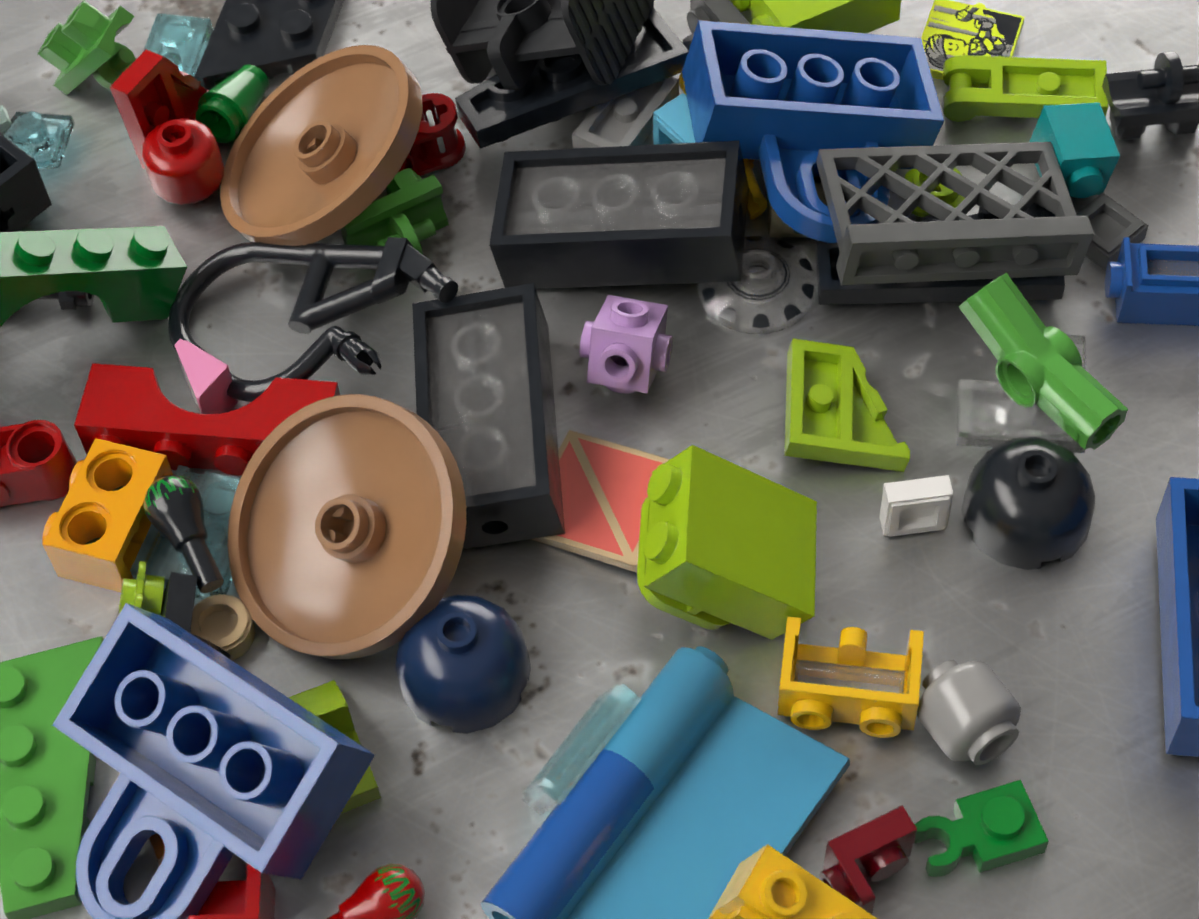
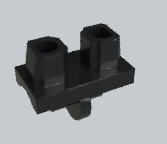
M1171 51L1158 54L1155 59L1154 69L1105 74L1102 88L1110 106L1109 119L1119 140L1139 139L1145 132L1146 126L1164 124L1166 130L1176 135L1195 133L1199 125V65L1182 66L1178 54Z

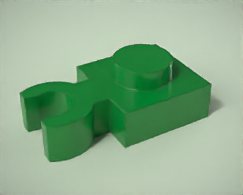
M1021 779L955 799L953 813L956 820L954 821L942 816H928L915 824L917 832L914 843H921L928 839H937L947 848L944 853L928 857L925 869L928 876L940 877L951 873L958 866L960 858L972 855L979 873L1045 853L1049 843Z

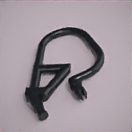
M388 237L385 246L328 243L287 246L262 242L240 243L227 247L209 257L184 281L170 308L168 334L175 351V344L180 338L204 350L191 337L189 329L191 311L197 299L213 281L226 271L246 263L258 262L308 266L288 323L292 330L302 334H309L312 330L375 304H381L403 295L408 288L409 282L424 293L427 291L433 293L434 297L442 303H448L454 299L458 292V284L450 277H445L431 260L414 249L407 238ZM334 268L376 270L373 279L323 299ZM332 326L297 361L275 376L262 380H246L230 372L232 382L227 389V395L240 401L252 402L268 388L275 377L308 380L333 354L341 361H346L349 366L361 375H375L376 372L370 366L375 363L381 370L382 365L378 352L365 342H362L359 335L353 331L346 332L341 327Z

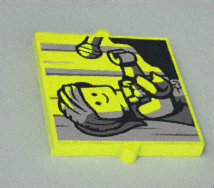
M934 0L921 37L932 78L943 80V65L945 61L956 55L1013 57L1025 17L987 9L983 3H976L974 6L951 0ZM976 83L972 87L988 88V84Z

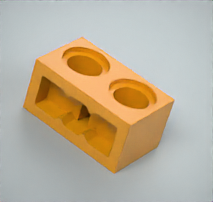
M95 438L85 460H79L72 470L69 491L59 511L50 515L43 530L42 545L58 577L120 593L123 578L136 580L139 561H145L158 534V530L152 525L145 514L143 505L145 494L154 481L162 476L173 475L166 455ZM124 486L123 488H121V489H119V490L113 491L114 489H116V488H118V487ZM100 538L98 541L94 543L85 545L92 539Z

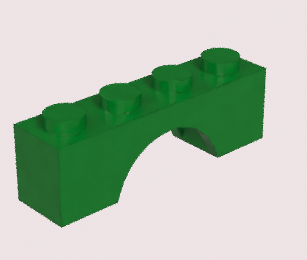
M165 226L0 232V327L11 315L26 304L43 296L65 291L86 292L99 297L112 323L168 319L170 308L178 293L187 265Z

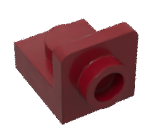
M903 805L827 842L823 863L824 870L819 873L820 880L871 915L876 898L865 878L869 876L872 882L887 879L904 868L909 861L908 857L911 855L917 828Z

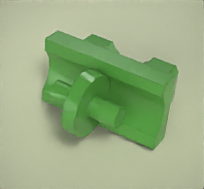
M83 0L69 15L64 25L59 22L50 31L37 53L61 71L53 86L68 95L93 74L95 80L101 86L110 90L109 87L136 60L130 49L114 41L115 36L131 23L134 15L122 6H119L107 17Z
M407 168L398 172L386 187L387 196L374 201L359 216L341 228L344 244L385 246L388 237L407 238L414 249L423 254L420 242L436 235L437 230L449 225L442 204V185L435 175L422 179L411 168Z

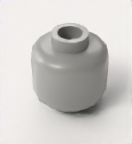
M949 660L935 667L924 678L922 686L925 688V692L919 700L917 717L951 760L956 762L972 760L975 765H983L1000 756L1015 742L1019 735L1016 725L1019 722L1021 707L985 662L969 661L958 665L956 661Z

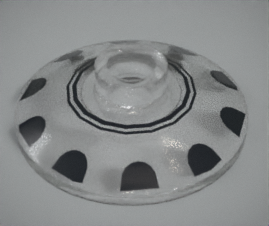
M745 235L741 281L697 283V289L704 309L718 323L742 333L769 334L791 327L808 313L816 297L817 276L809 258L790 242L780 238H769L767 235Z

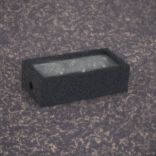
M740 141L504 152L489 244L504 287L534 283L535 288L540 289L741 281L749 186Z
M534 283L455 296L448 303H442L438 299L413 303L416 413L440 434L452 452L461 473L466 499V530L462 550L565 534L549 328Z

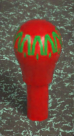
M387 864L378 867L363 880L349 898L339 904V911L327 919H415L424 905L425 891L421 879L412 869L402 864Z

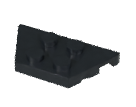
M225 0L194 76L195 79L201 82L200 85L211 90L215 87V81L228 78L244 65L258 67L266 74L268 79H272L281 73L294 74L307 64L324 56L344 0Z

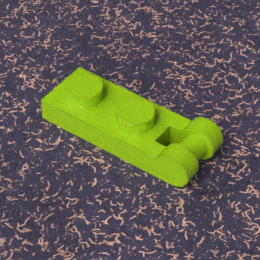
M956 55L947 59L943 65V80L946 86L949 87V91L943 97L944 116L956 122L968 121L975 116L1039 118L1043 106L1099 102L1106 117L1108 101L1102 84L1105 74H1107L1106 60ZM976 83L988 84V88H972V86Z

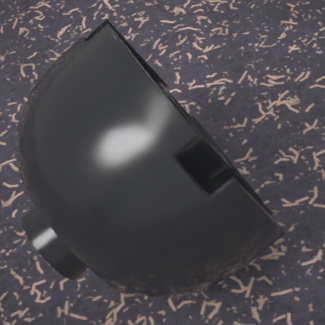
M1035 436L1013 438L988 450L974 466L968 479L961 511L963 520L965 521L966 519L967 525L973 532L972 540L980 551L1000 564L1024 570L1040 569L1042 562L1054 561L1062 557L1061 562L1073 557L1086 541L1095 508V493L1090 474L1072 451L1055 441Z

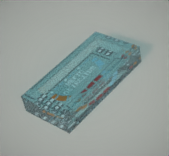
M617 684L598 696L522 793L524 795L522 800L539 815L559 806L634 710L641 698L625 684L620 686Z

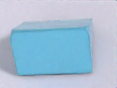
M685 93L677 96L653 112V145L695 143Z

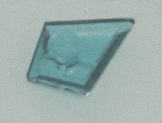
M35 111L16 112L11 118V126L1 134L34 158L39 171L59 168L74 127L72 116L41 114Z

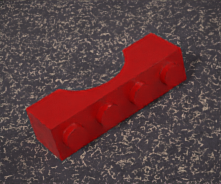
M92 363L74 426L86 455L95 438L166 455L172 471L199 468L220 470L229 475L242 476L255 451L280 423L305 406L322 399L339 396L340 391L337 382L275 377L258 398L241 408L220 414H200L184 410L170 402L161 392L153 368Z

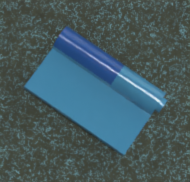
M701 646L695 649L681 647L673 654L635 703L629 714L625 716L626 718L621 721L622 724L618 725L614 730L615 733H612L604 743L605 746L600 749L601 751L597 753L598 755L594 757L595 759L587 765L569 788L570 790L566 792L567 794L562 801L555 806L482 900L481 908L489 919H708L742 861L767 844L784 856L787 855L850 766V759L735 697L731 681L727 676L729 672L728 666L715 652Z

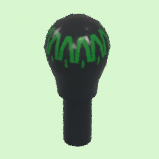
M162 476L151 484L145 494L143 503L145 514L152 525L169 540L175 551L183 554L192 575L198 576L197 586L200 592H212L224 584V579L206 544L208 534L204 524V506L201 493L195 484L184 476Z

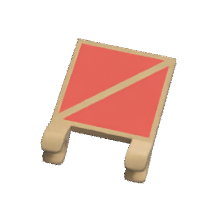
M569 430L558 450L565 534L531 540L637 573L641 508L644 500L648 497V483L652 476V471L670 459Z

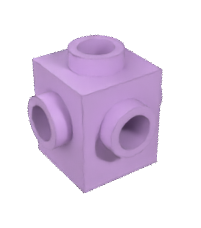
M608 295L595 321L585 322L581 335L580 357L589 359L587 383L603 385L617 393L627 394L636 391L648 393L657 371L667 372L671 359L673 336L665 334L668 305Z

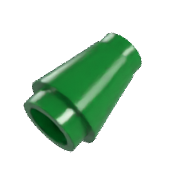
M254 65L242 66L240 70L199 98L198 109L195 114L196 120L209 127L217 142L228 143L233 139H237L268 90V77L261 69Z

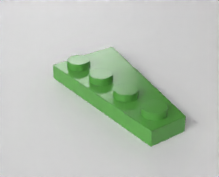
M102 636L0 662V887L4 914L8 919H32L76 907L82 903L76 883V860L80 843L90 825L87 809L90 786H94L96 759L91 752L52 725L103 642Z

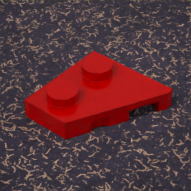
M147 49L109 87L143 169L145 167L142 161V144L147 134L159 124L171 119L187 118L196 120L195 114L198 109V100L209 91L200 85L201 82L193 76L180 71L178 66L166 57Z

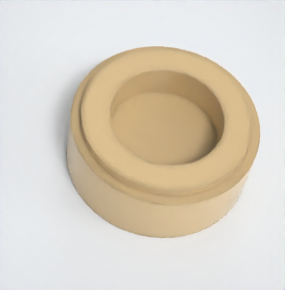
M219 594L207 597L194 606L190 633L222 648L231 655L230 660L233 661L245 654L251 647L255 638V624L250 612L239 598L232 595Z

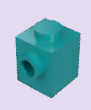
M1100 103L1043 106L1029 142L1052 143L1070 197L1087 198L1100 195L1102 192L1104 193L1120 158V154ZM1035 163L1039 177L1041 178L1042 174L1038 163Z

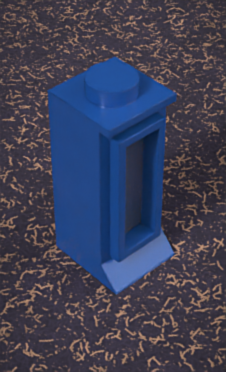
M1123 237L1117 262L1109 261L1105 273L1106 298H1115L1117 323L1199 326V246L1130 243V237Z

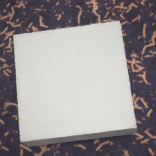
M949 475L884 483L879 516L883 535L892 537L945 530L948 526L954 495Z

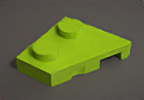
M792 339L787 352L784 456L904 472L910 460V449L905 441L897 443L884 419L888 409L878 391L868 383L865 375L866 369L854 347Z

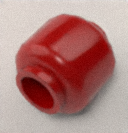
M187 118L168 120L159 124L148 133L142 144V161L150 184L156 194L165 201L180 205L195 204L205 200L219 188L224 176V163L216 138L209 127L200 121Z

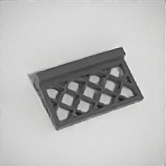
M1051 142L819 149L816 163L840 251L836 269L841 285L996 279L1005 273L1010 278L1078 275L1094 236L1088 215H1076ZM1038 163L1042 177L1035 183L1011 169V166L1013 164ZM956 166H972L987 176L977 185L956 173L953 169ZM898 168H915L927 175L928 178L918 187L894 172ZM837 170H857L870 178V180L859 189L840 178ZM998 181L1021 194L1023 198L1013 206L989 192V190ZM939 184H942L965 199L954 208L930 193ZM882 185L906 199V201L897 210H894L871 195ZM1034 202L1055 214L1056 217H1032L1025 213V211ZM975 205H978L1000 219L974 220L966 214ZM916 207H919L941 221L914 222L907 217ZM860 209L881 223L851 225L850 217Z

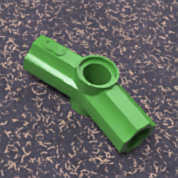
M1007 273L984 286L958 306L997 359L995 373L998 382L1004 392L1015 403L1025 408L1033 407L1036 404L1084 450L1088 448L1095 450L1104 444L1125 421L1128 408L1082 367L1080 353L1067 334L1056 327H1046Z

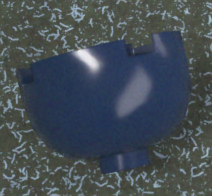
M453 595L442 598L436 608L408 630L399 642L395 666L404 702L420 721L432 726L431 721L442 726H451L452 732L465 734L494 727L512 714L522 700L521 693L527 685V679L529 681L531 670L524 636L515 620L503 607L482 597Z

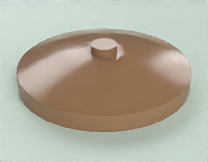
M357 45L333 51L295 72L257 108L238 135L229 153L220 187L221 206L227 221L249 242L296 246L320 241L359 216L393 180L414 144L423 108L421 88L414 74L391 51L375 45Z
M362 394L333 396L316 401L290 415L265 438L255 451L239 481L230 511L227 547L231 575L237 594L250 612L253 621L267 635L285 647L327 659L361 658L383 651L400 642L408 630L436 608L452 581L461 557L466 530V499L461 473L456 460L446 442L427 421L402 406L375 396Z

